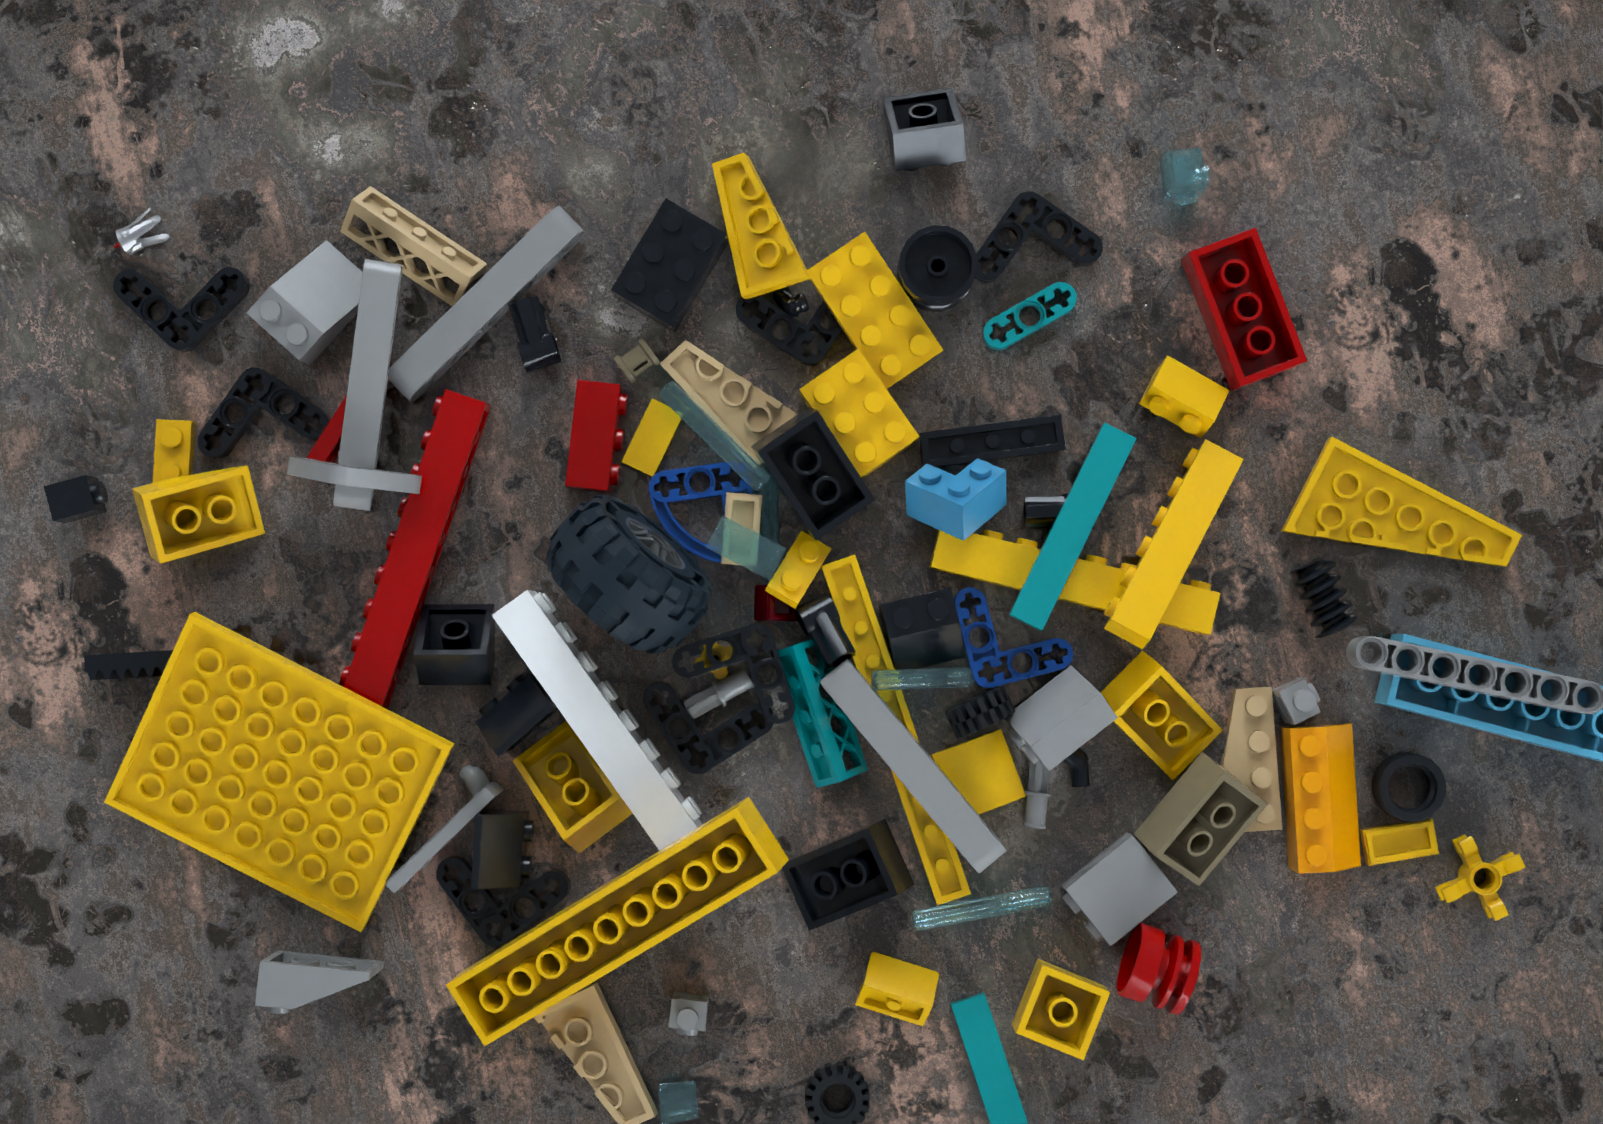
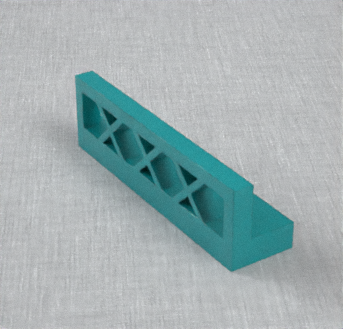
M812 639L778 650L795 705L792 719L816 788L839 783L868 771L869 769L853 723L830 695L828 701H826L819 692V681L830 673L834 667H827ZM814 647L818 658L816 667L809 663L805 651L806 648ZM832 715L839 720L841 726L839 735L832 730L830 724ZM844 749L850 753L854 768L846 770L842 759Z

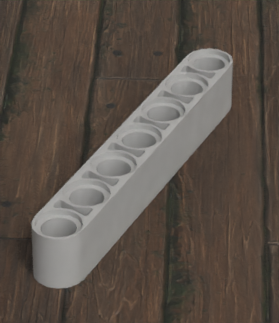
M561 206L552 209L390 367L388 380L410 402L418 399L510 310L509 305L520 300L582 239L585 231Z
M365 259L338 459V464L377 469L402 264ZM335 484L333 506L370 511L374 489Z
M1376 636L1356 637L1348 643L1346 648L1348 661L1359 669L1572 713L1594 714L1603 708V688L1598 683L1589 680ZM1365 643H1369L1374 650L1373 658L1369 662H1365L1360 655V650ZM1402 650L1409 656V664L1403 670L1398 667L1396 662L1397 655ZM1437 658H1441L1445 664L1444 673L1440 677H1437L1433 672V663ZM1474 665L1479 668L1481 677L1476 684H1473L1469 679V671ZM1509 673H1512L1516 678V686L1511 692L1505 686V679ZM1546 680L1552 687L1551 695L1547 699L1541 693V686ZM1582 688L1587 693V701L1583 706L1577 700V694Z
M848 658L819 681L831 698L979 874L1008 851Z

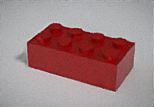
M1256 227L1190 251L1181 259L1231 391L1293 369L1307 362Z

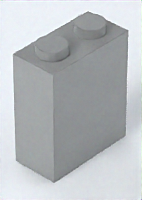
M1070 665L1015 708L1016 712L1005 718V721L1011 727L1007 734L1014 744L1024 752L1033 765L1039 761L1050 771L1118 717L1103 695Z
M1128 832L1061 885L1067 892L1062 897L1075 914L1081 910L1089 922L1084 926L1097 942L1104 939L1110 946L1178 893L1136 838Z

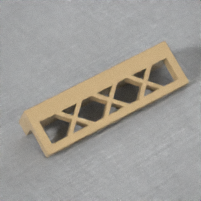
M371 186L351 200L340 230L341 233L383 261L402 264V273L451 306L468 292L470 285L483 275L487 266L486 262ZM357 217L367 223L370 234H364L354 227ZM389 237L395 241L400 253L394 254L388 250L383 238ZM414 257H419L425 261L429 270L428 273H423L416 268L413 260ZM442 277H449L459 284L456 294L445 287Z

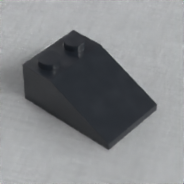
M886 819L789 860L782 867L809 931L895 897L915 885Z

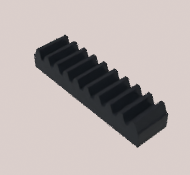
M1061 414L919 433L923 466L929 464L937 468L971 464L977 458L988 462L1036 454L1057 453L1066 450Z
M173 650L84 655L85 672L88 673L90 680L162 676Z

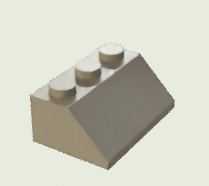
M1201 752L1136 830L1134 835L1155 857L1200 886L1268 803L1204 752Z

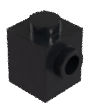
M84 475L44 486L52 520L55 522L69 523L107 512L105 502L108 501L107 491L101 481L99 482L96 477Z

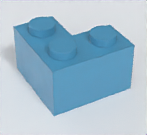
M978 458L956 476L926 464L905 481L906 514L964 541L1007 505L1006 470Z

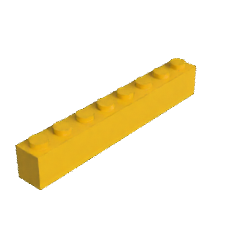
M983 529L982 535L972 533L964 541L938 530L929 569L1021 590L1041 549H1037L1038 542L1017 538L1016 543L1003 540L1004 534ZM1087 554L1086 560L1078 558L1058 600L1105 611L1112 597L1120 598L1125 587L1120 585V582L1128 567L1131 565L1136 568V565L1121 563V567L1116 568L1108 566V559ZM1190 580L1189 585L1180 583L1159 624L1202 635H1211L1220 593L1211 591L1212 584Z

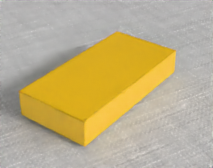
M652 398L621 462L652 477L656 474L684 417V413Z
M1432 818L1359 829L1365 864L1368 866L1439 854Z

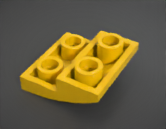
M1002 729L991 731L967 742L958 743L929 755L978 814L985 813L1026 796Z

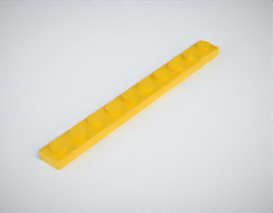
M856 555L822 565L821 567L831 597L840 616L841 626L856 651L855 656L852 657L855 667L919 742ZM891 770L937 906L970 895L971 892L955 845Z

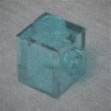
M1201 148L1167 151L1159 160L1164 201L1175 200L1176 205L1194 203L1197 201L1196 198L1205 192L1206 186L1210 184L1208 165H1203Z

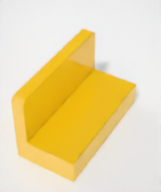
M872 952L855 1005L923 1027L933 1007L939 973L890 956Z

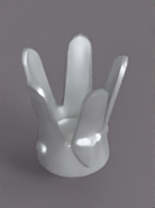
M149 207L129 226L116 230L119 243L113 247L122 246L127 254L132 255L144 249V247L165 242L170 236L168 234H160L140 238V236L161 221V217L155 215L134 226L151 210Z

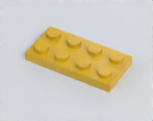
M865 231L807 270L811 277V283L855 349L860 350L886 389L944 351Z

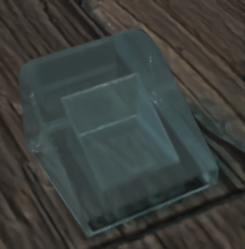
M696 1081L660 1084L661 1124H673L698 1118Z

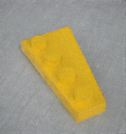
M741 153L712 163L741 297L747 300L810 280L811 277L750 157L745 153Z

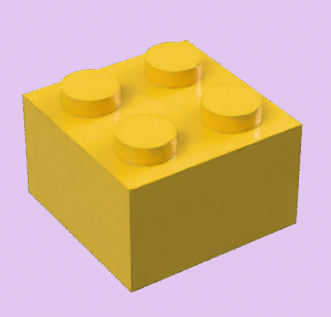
M1037 958L1011 1026L1015 1033L1084 1061L1110 991L1103 984Z

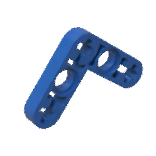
M966 587L959 590L955 595L954 602L960 622L968 665L974 682L979 686L993 688L1062 670L1072 662L1073 649L1066 640L1061 638L1047 639L1000 652L984 594L977 588ZM970 593L972 598L978 597L979 604L974 606L975 615L979 617L983 614L985 622H973L965 627L963 619L971 618L969 610L967 608L961 609L960 602L965 600L964 594ZM976 627L984 628L989 636L987 644L981 648L973 647L969 642V633ZM1053 644H1056L1058 649H1065L1066 655L1061 657V663L1056 664L1054 659L1044 660L1042 663L1045 668L1039 670V659L1033 650L1034 648L1040 647V654L1051 652ZM1018 653H1026L1032 660V666L1026 673H1018L1012 666L1013 657ZM1006 656L1005 664L1008 673L1011 675L1010 678L1004 679L1003 671L993 674V681L987 682L985 677H979L978 671L983 669L984 662H988L991 667L1002 665L999 658Z

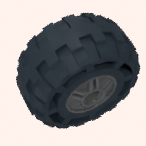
M599 495L594 496L589 502H581L550 538V548L546 553V564L557 586L565 592L566 597L575 606L580 608L591 621L602 627L617 640L628 644L631 648L638 651H646L648 654H660L668 648H673L675 645L678 646L698 625L709 609L708 602L712 596V586L709 583L708 576L700 568L698 562L676 539L664 531L660 525L640 513L633 506L623 503L620 499Z

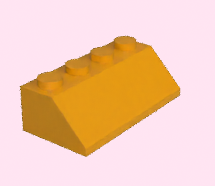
M1352 723L1280 727L1288 869L1298 874L1337 872L1361 866Z

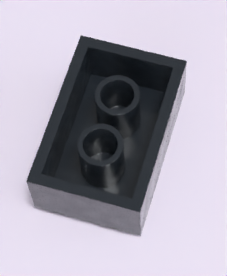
M665 198L611 288L614 297L669 330L676 332L728 245V235Z
M810 406L751 446L807 533L815 540L875 500L818 410Z

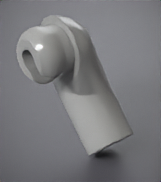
M466 765L459 773L460 781L465 783L472 795L471 799L490 783L485 772L478 766Z

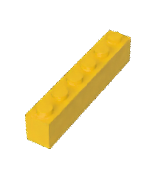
M1207 439L1204 440L1199 449L1194 447L1190 449L1182 466L1187 468L1183 478L1176 476L1167 492V495L1172 497L1168 507L1166 508L1161 505L1151 525L1157 527L1151 538L1145 535L1135 553L1141 557L1136 568L1130 565L1120 582V585L1125 587L1120 598L1113 596L1104 612V615L1109 617L1104 629L1141 649L1147 645L1244 460L1243 458Z

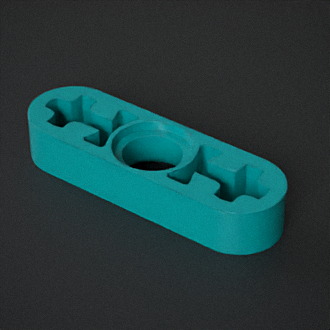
M1056 282L993 317L985 324L982 330L984 344L991 350H1004L1063 317L1075 306L1077 301L1076 291L1068 283ZM1053 291H1057L1060 295L1066 293L1068 295V299L1065 301L1066 307L1062 308L1060 304L1052 306L1048 309L1052 316L1047 318L1044 306L1037 300L1042 298L1045 305L1055 297ZM1025 307L1036 309L1039 314L1038 323L1033 326L1024 325L1019 318L1020 310ZM1011 315L1014 326L1021 333L1016 335L1015 328H1013L1004 335L1005 342L1001 343L998 338L992 340L990 338L993 332L992 326L996 325L999 329L1006 327L1011 322L1006 317Z

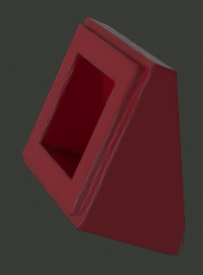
M767 585L755 586L754 620L797 621L794 608L766 592Z

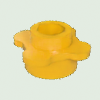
M715 642L712 647V655H717L719 657L718 661H726L732 655V647H724ZM703 645L704 650L701 656L696 658L695 663L704 660V667L707 668L712 666L706 656V645ZM728 666L711 671V673L714 674L715 678L723 679L728 675Z

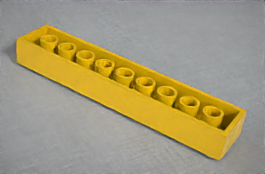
M747 797L464 969L448 982L446 987L485 1047L775 875L789 859L750 797Z

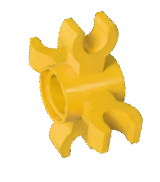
M1466 834L1452 839L1453 846L1461 857L1463 864L1459 868L1458 878L1434 887L1440 900L1450 903L1472 891L1478 894L1483 910L1489 919L1493 917L1494 921L1508 916V911L1498 896L1497 891L1501 887L1503 876L1515 873L1526 867L1520 854L1514 855L1513 852H1509L1487 863L1482 861L1472 836L1467 837ZM1483 868L1486 873L1485 881L1481 885L1476 886L1474 875L1479 869Z

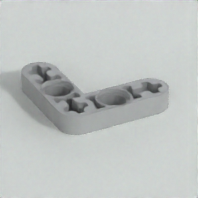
M289 456L287 475L320 482L420 494L422 481L421 475L352 467Z

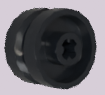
M932 225L920 229L906 241L897 265V281L914 306L924 311L942 312L957 306L967 296L977 275L978 258L973 244L962 232L949 226ZM936 264L938 265V270H944L942 272H934L931 266Z

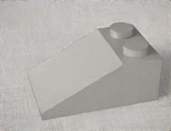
M326 240L273 283L246 313L298 360L310 366L357 314L363 272Z
M278 950L260 961L255 1006L266 1007V1012L286 1014L289 1009L297 1008L370 980L384 969L385 961Z

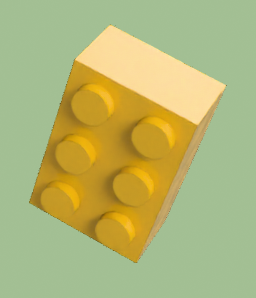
M859 349L799 389V395L808 407L810 406L818 410L862 479L917 442L920 437Z

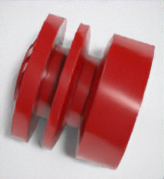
M1139 923L1133 929L1121 958L1116 980L1117 995L1142 1003L1152 990V1005L1154 1008L1162 1009L1165 1006L1168 1013L1180 1015L1185 1009L1197 983L1201 962L1200 942L1190 939L1184 943L1182 936L1173 935L1165 947L1164 930Z

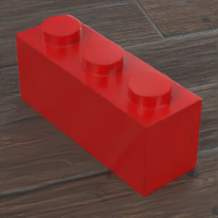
M577 379L565 486L569 489L611 493L612 485L618 486L620 465L614 464L616 450L622 451L624 441V429L618 428L620 415H626L628 406V394H622L623 388L620 384Z

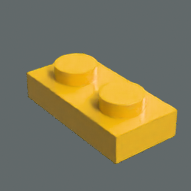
M156 419L153 483L165 479L193 475L196 422Z
M801 530L765 591L796 609L832 548L815 540Z

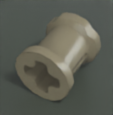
M643 338L638 340L636 347L622 357L619 355L614 357V360L632 384L640 373L652 365L658 366L660 364V361Z

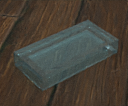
M723 515L706 548L768 580H771L787 549Z

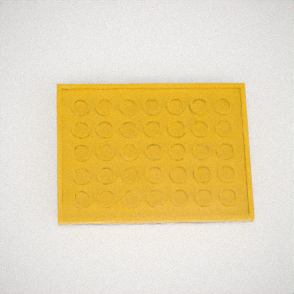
M193 612L188 616L104 803L362 932L455 743L213 620Z

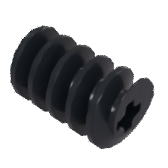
M1322 559L1290 571V574H1302V577L1294 583L1295 587H1307V591L1299 597L1300 600H1312L1313 602L1305 609V613H1317L1318 615L1310 623L1311 627L1323 628V631L1315 636V638H1322L1346 629L1357 620L1356 614L1344 613L1352 606L1351 601L1339 600L1346 593V588L1333 586L1341 579V575L1338 573H1328L1336 566L1334 560Z

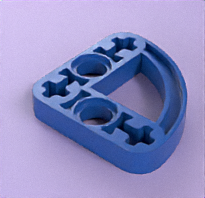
M729 461L660 471L651 477L648 487L653 509L669 535L689 552L703 559L721 563L722 548L705 544L686 532L673 516L668 504L721 496L725 518L726 492L753 494L751 474L747 466L739 461ZM737 468L740 474L745 473V479L740 480L739 487H733L729 481L720 482L723 489L715 491L716 479L712 472L713 470L720 469V477L730 475V469ZM698 472L705 473L710 478L709 488L701 493L693 491L690 487L691 477ZM685 474L684 486L688 493L687 495L680 496V488L669 490L668 497H663L661 492L655 491V486L661 484V478H667V481L671 484L680 483L677 476ZM759 536L758 556H759L760 551H761L760 536Z

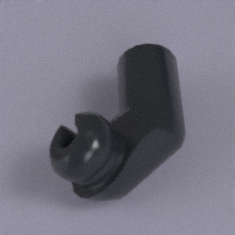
M789 286L772 291L776 304L790 316L798 317L799 313L808 311L809 304L804 294H797L793 297Z
M1078 748L1064 759L1063 762L1071 767L1072 787L1090 786L1088 757L1081 748Z

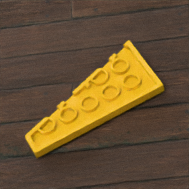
M1329 437L1280 531L1498 567H1507L1522 537V534L1334 437Z

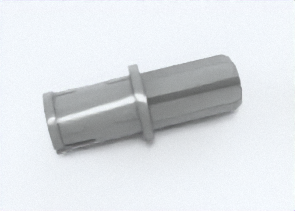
M743 667L740 671L717 683L715 680L712 681V686L686 699L684 706L692 718H697L721 704L725 707L728 705L726 701L750 688H754Z
M1030 761L1028 786L1027 790H1024L1027 797L1023 827L1046 829L1048 797H1052V793H1049L1051 770L1048 771L1039 761L1034 765Z

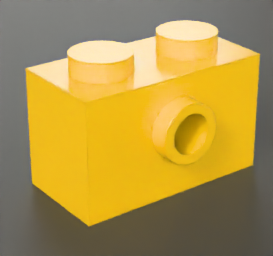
M1167 355L1154 372L1139 404L1149 409L1153 414L1167 419L1181 427L1185 432L1201 439L1215 422L1230 390Z

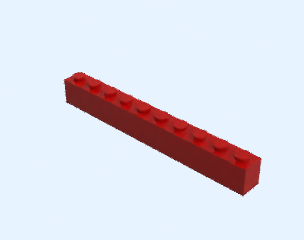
M445 389L443 397L438 396L434 403L432 416L436 418L432 430L427 429L425 431L420 447L424 450L420 464L415 463L410 473L422 476L420 494L410 493L409 497L404 496L401 500L397 516L401 517L397 531L392 530L388 537L386 550L390 552L386 564H381L376 572L374 584L378 585L374 599L369 598L366 602L362 615L366 619L362 633L357 632L353 639L351 652L355 654L351 666H345L339 681V685L386 709L389 708L491 406L486 402Z

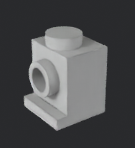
M1303 676L1272 689L1273 700L1284 723L1296 725L1321 713L1317 705L1320 702L1319 694L1312 683L1307 684Z
M674 991L671 998L668 1028L676 1029L677 1034L695 1036L698 1034V1031L706 1032L709 995Z

